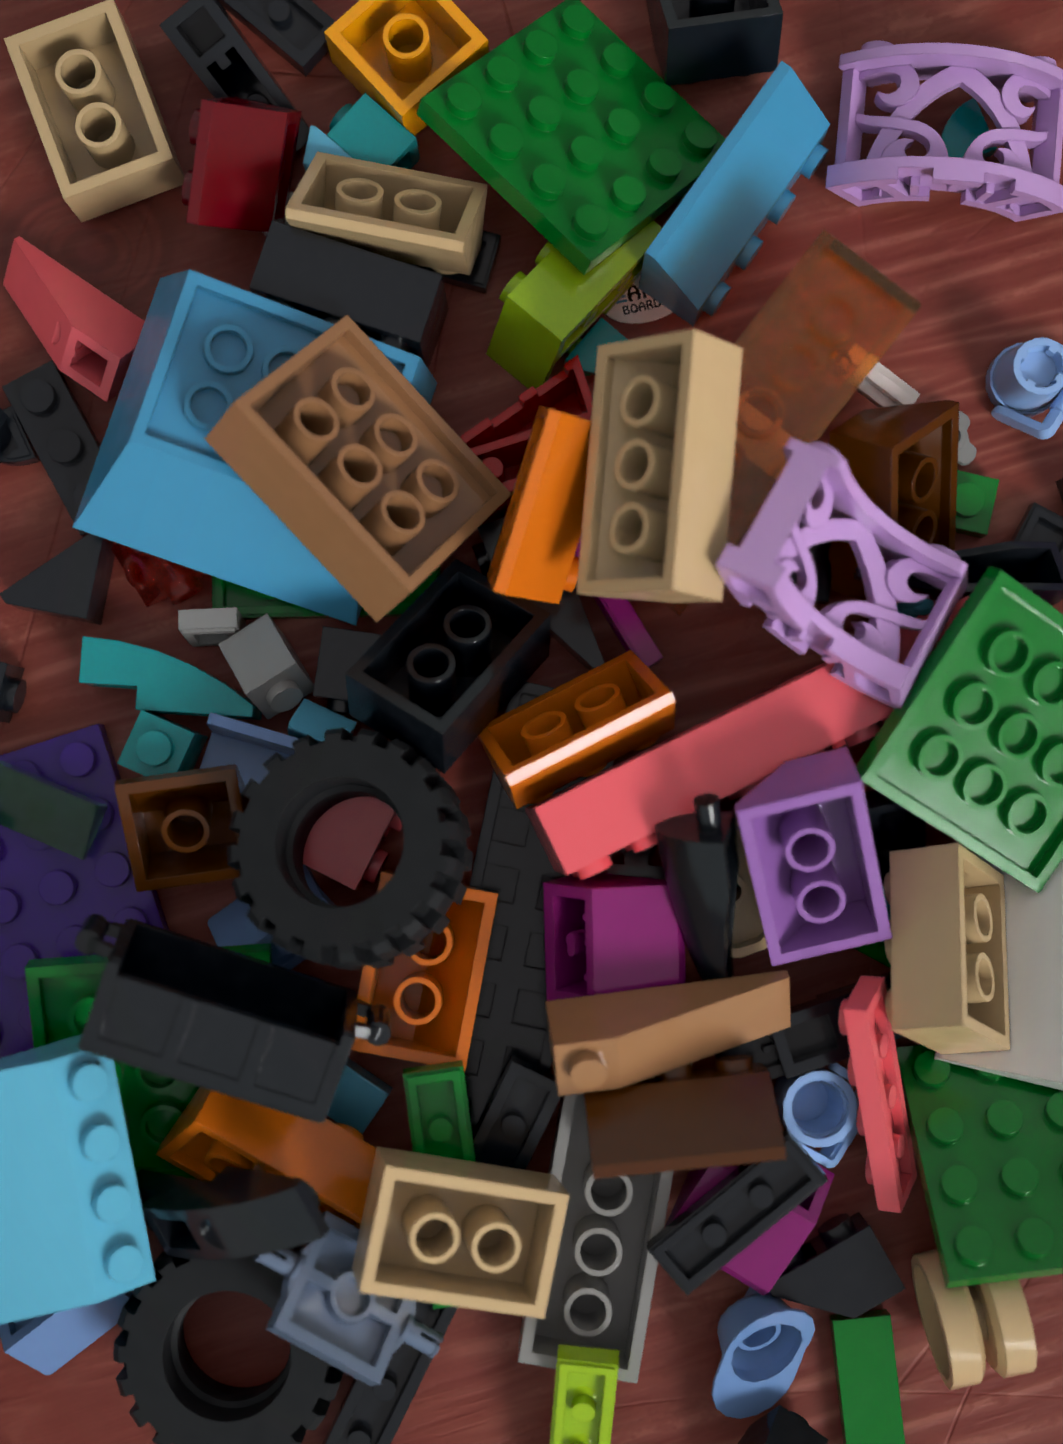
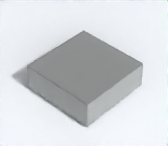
M237 607L178 610V630L192 647L218 646L219 643L247 626Z

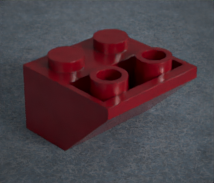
M239 97L201 99L200 109L196 108L194 110L189 127L190 144L196 147L193 170L187 171L182 186V203L184 206H188L186 223L268 232L272 220L286 224V206L289 202L302 111Z

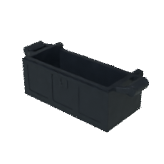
M92 914L85 919L75 938L76 948L84 954L95 953L108 959L78 1048L85 1052L310 1121L324 1123L355 1038L367 1039L371 1044L380 1046L387 1043L391 1037V1014L389 1009L380 1004L372 1006L358 999L357 992L353 989L129 918V920L126 919L124 924L107 921L100 914ZM105 935L117 938L115 944L103 941ZM357 1015L365 1017L366 1024L358 1022Z

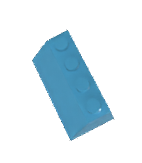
M783 61L779 63L645 252L638 288L692 326L695 325L703 312H706L711 317L715 314L731 290V287L724 283L736 266L744 271L764 243L763 240L757 237L768 220L776 225L781 221L796 198V195L789 190L800 175L810 179L829 151V149L822 145L830 123L791 66Z

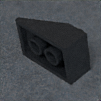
M646 0L654 49L667 85L694 84L701 81L736 76L744 77L757 73L771 72L777 68L783 21V10L779 0Z

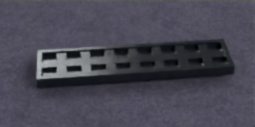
M526 682L508 702L506 713L554 688ZM614 760L608 762L603 770L613 766ZM494 770L469 885L499 893L469 1055L464 1072L472 1136L512 1055L550 1073L552 1058L545 1004L547 1000L543 883L569 876L554 871L525 811V808L533 804H526L516 809L501 786ZM579 777L563 785L562 787L556 789L553 794H556L588 777Z

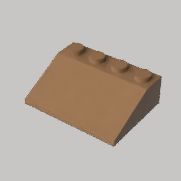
M348 315L234 401L205 438L208 444L376 622L407 597L512 495Z

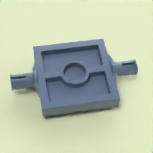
M328 1211L322 1213L330 1228L323 1238L305 1243L296 1253L290 1249H284L254 1256L253 1260L255 1262H259L284 1276L282 1293L266 1326V1330L369 1386L380 1385L392 1355L403 1343L426 1354L429 1358H433L441 1348V1346L436 1344L443 1343V1333L437 1332L415 1320V1300L359 1293L352 1265L360 1229Z

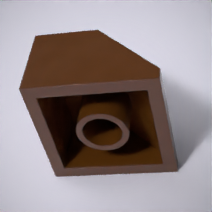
M236 764L115 780L114 789L137 892L240 877L239 870L228 866L227 847L229 845H238L239 834L229 829L233 812L239 811L244 813L249 803V799L241 794L245 784Z

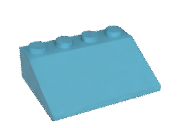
M82 1034L0 1058V1325L100 1303L156 1281L114 1060L85 1052L78 1048Z

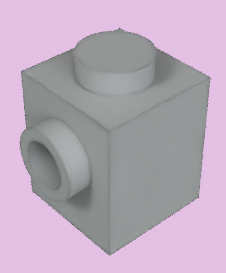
M268 613L218 644L244 693L268 720L280 712L294 708L302 698L314 691V683L291 643Z

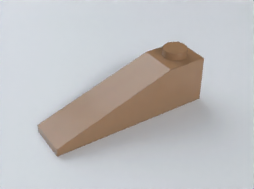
M787 970L545 1001L550 1053L558 1096L619 1089L791 1027L790 977Z

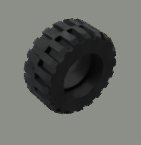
M345 728L326 730L324 734L325 741L317 742L310 735H307L292 742L295 753L285 759L277 752L263 764L269 771L267 776L260 784L250 779L241 793L250 800L244 813L239 811L233 812L229 827L230 830L239 834L238 845H229L227 847L228 866L239 870L240 877L235 878L231 884L237 900L250 906L247 917L260 931L270 934L272 936L271 942L284 950L313 962L344 970H359L361 966L366 965L376 969L394 964L395 956L404 953L411 957L425 948L423 939L430 932L434 931L440 935L451 922L445 915L452 903L461 905L467 891V887L461 884L464 871H472L473 852L467 848L466 838L472 835L468 818L460 810L459 804L461 801L440 773L412 747L397 738L389 741L380 732L361 729L357 736H353ZM355 797H375L387 803L401 820L404 843L399 865L389 882L366 901L347 907L328 904L319 899L310 890L305 879L303 853L307 837L317 820L334 805Z
M299 1245L288 1249L296 1253L302 1246ZM163 1251L153 1262L156 1281L133 1289L132 1296L124 1304L117 1322L123 1330L114 1341L113 1360L117 1363H124V1368L116 1377L120 1395L126 1397L132 1394L136 1401L129 1414L138 1427H142L149 1422L157 1431L152 1439V1442L155 1444H302L306 1431L316 1430L325 1418L331 1401L335 1399L344 1372L296 1345L290 1343L288 1362L278 1377L253 1387H234L212 1379L198 1367L187 1349L183 1329L184 1318L192 1304L201 1296L219 1291L245 1293L259 1299L274 1311L282 1293L284 1276L259 1262H255L253 1260L254 1256L203 1260L168 1256Z

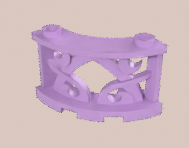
M876 40L863 44L861 50L841 54L839 57V69L843 71L835 164L827 166L825 188L858 207L885 202L929 201L930 190L961 193V205L995 212L1015 222L1063 213V185L1059 184L1063 145V69L1056 66V61L1050 57H1033L995 47L960 43H907L893 45L887 41ZM919 80H926L920 85ZM895 83L897 86L895 92L885 94L877 91L874 98L876 107L884 112L892 113L891 116L864 115L866 86L874 87ZM958 87L971 95L983 107L997 128L979 135L970 144L963 158L948 157L946 145L938 132L925 123L913 120L933 101ZM1020 100L1024 102L1034 101V107H1025L1021 104ZM1033 113L1032 131L1020 129L1019 125L1024 124ZM862 133L878 134L867 158L860 160ZM914 140H916L926 148V155L907 156L905 150L910 148ZM1005 146V148H998L994 154L999 163L984 160L983 150L991 147Z
M789 438L783 448L787 460L785 468L740 547L727 543L716 563L718 572L737 601L742 606L751 607L752 604L759 606L767 615L762 626L797 654H805L807 649L811 648L823 656L821 659L828 664L834 663L830 672L831 676L894 709H902L956 604L967 588L968 565L954 551L942 545L927 544L885 515L858 486L848 467L847 460L836 449L819 441H811L807 444L795 438ZM826 541H849L860 569L867 602L839 601L829 604L818 611L813 607L817 593L816 569L808 548ZM794 571L797 574L796 586L790 578V574ZM910 575L942 590L926 621L898 612L896 603H915L929 596L916 594L909 589L907 581ZM848 614L869 618V624L866 622H851L855 628L853 637L844 632L843 621ZM900 629L920 631L904 663H898Z

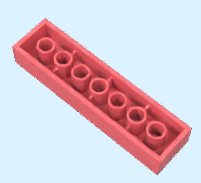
M969 596L959 599L934 648ZM930 613L917 616L916 618L926 621ZM900 629L898 663H904L920 631ZM823 662L553 794L546 800L525 808V811L554 871L564 875L572 874L574 878L579 877L580 880H583L612 866L613 863L609 855L622 848L626 852L633 850L634 853H638L658 844L655 826L672 817L695 813L694 798L698 795L711 793L717 795L719 800L727 796L730 800L739 797L743 798L786 761L825 752L824 748L830 745L832 749L846 744L848 747L872 738L880 730L877 722L882 720L884 724L894 708L857 691L831 676L830 672L834 663L828 664Z

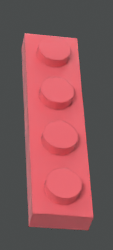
M861 975L849 998L843 999L840 1004L838 1015L839 1030L842 1035L848 1038L850 1056L847 1073L850 1085L857 1089L859 1106L856 1124L859 1135L865 1136L868 1154L865 1163V1176L867 1183L874 1185L879 1211L902 1213L917 1178V1171L894 1032L885 1009L887 993L885 977Z

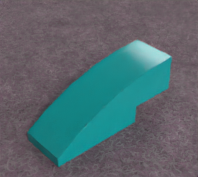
M82 636L79 683L93 687L136 689L135 710H145L156 714L209 717L210 713H215L233 719H262L261 711L250 699L234 687L198 667L153 649L118 640Z

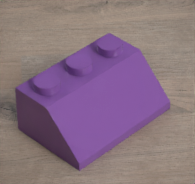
M847 747L784 762L734 805L771 965H781L892 939L863 785Z

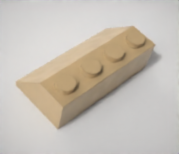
M696 329L598 345L576 594L667 603L722 602L724 581L718 572L716 563L727 545L743 348Z

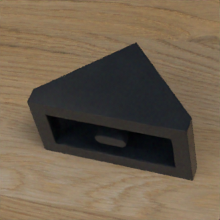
M89 533L1 592L0 596L6 604L24 611L101 625L117 546L113 541Z

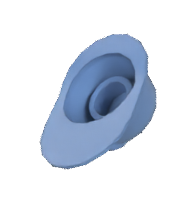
M749 1287L744 1298L739 1299L725 1310L720 1316L717 1325L722 1358L716 1371L711 1391L716 1409L726 1417L742 1419L760 1414L782 1398L792 1384L805 1350L815 1332L813 1318L804 1310L790 1308L784 1300L772 1296L771 1292L763 1296Z

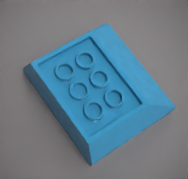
M190 269L161 277L72 527L356 626L362 606L205 440L206 436L234 401L334 324ZM369 338L422 397L431 404L437 381L421 357Z

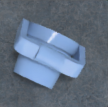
M1045 337L1034 338L1025 343H1017L1005 348L990 363L986 373V391L991 403L995 406L991 415L996 420L1042 440L1049 439L1056 433L1063 422V344ZM1049 408L1050 411L1042 423L1031 419V417Z
M833 1063L828 1067L830 1070L821 1067L788 1079L785 1076L779 1077L776 1080L773 1091L779 1117L784 1128L789 1130L815 1162L826 1168H834L840 1162L848 1146L851 1145L858 1133L856 1118L859 1100L857 1089L854 1092L851 1085L842 1078L844 1077L848 1080L847 1069L838 1063ZM822 1147L820 1151H817V1150L814 1149V1148Z

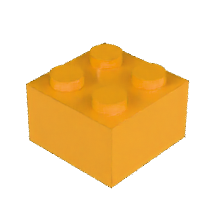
M359 0L324 31L332 63L362 95L366 93L414 136L427 126L416 114L421 98L489 52L488 39L452 0Z

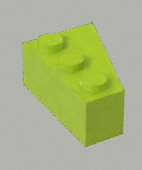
M652 221L585 275L548 241L535 259L537 266L528 275L519 271L501 292L499 299L504 303L486 355L528 389L532 386L536 389L548 381L553 367L565 352L570 354L582 340L580 336L602 313L606 316L641 275L645 252L662 227L655 221Z

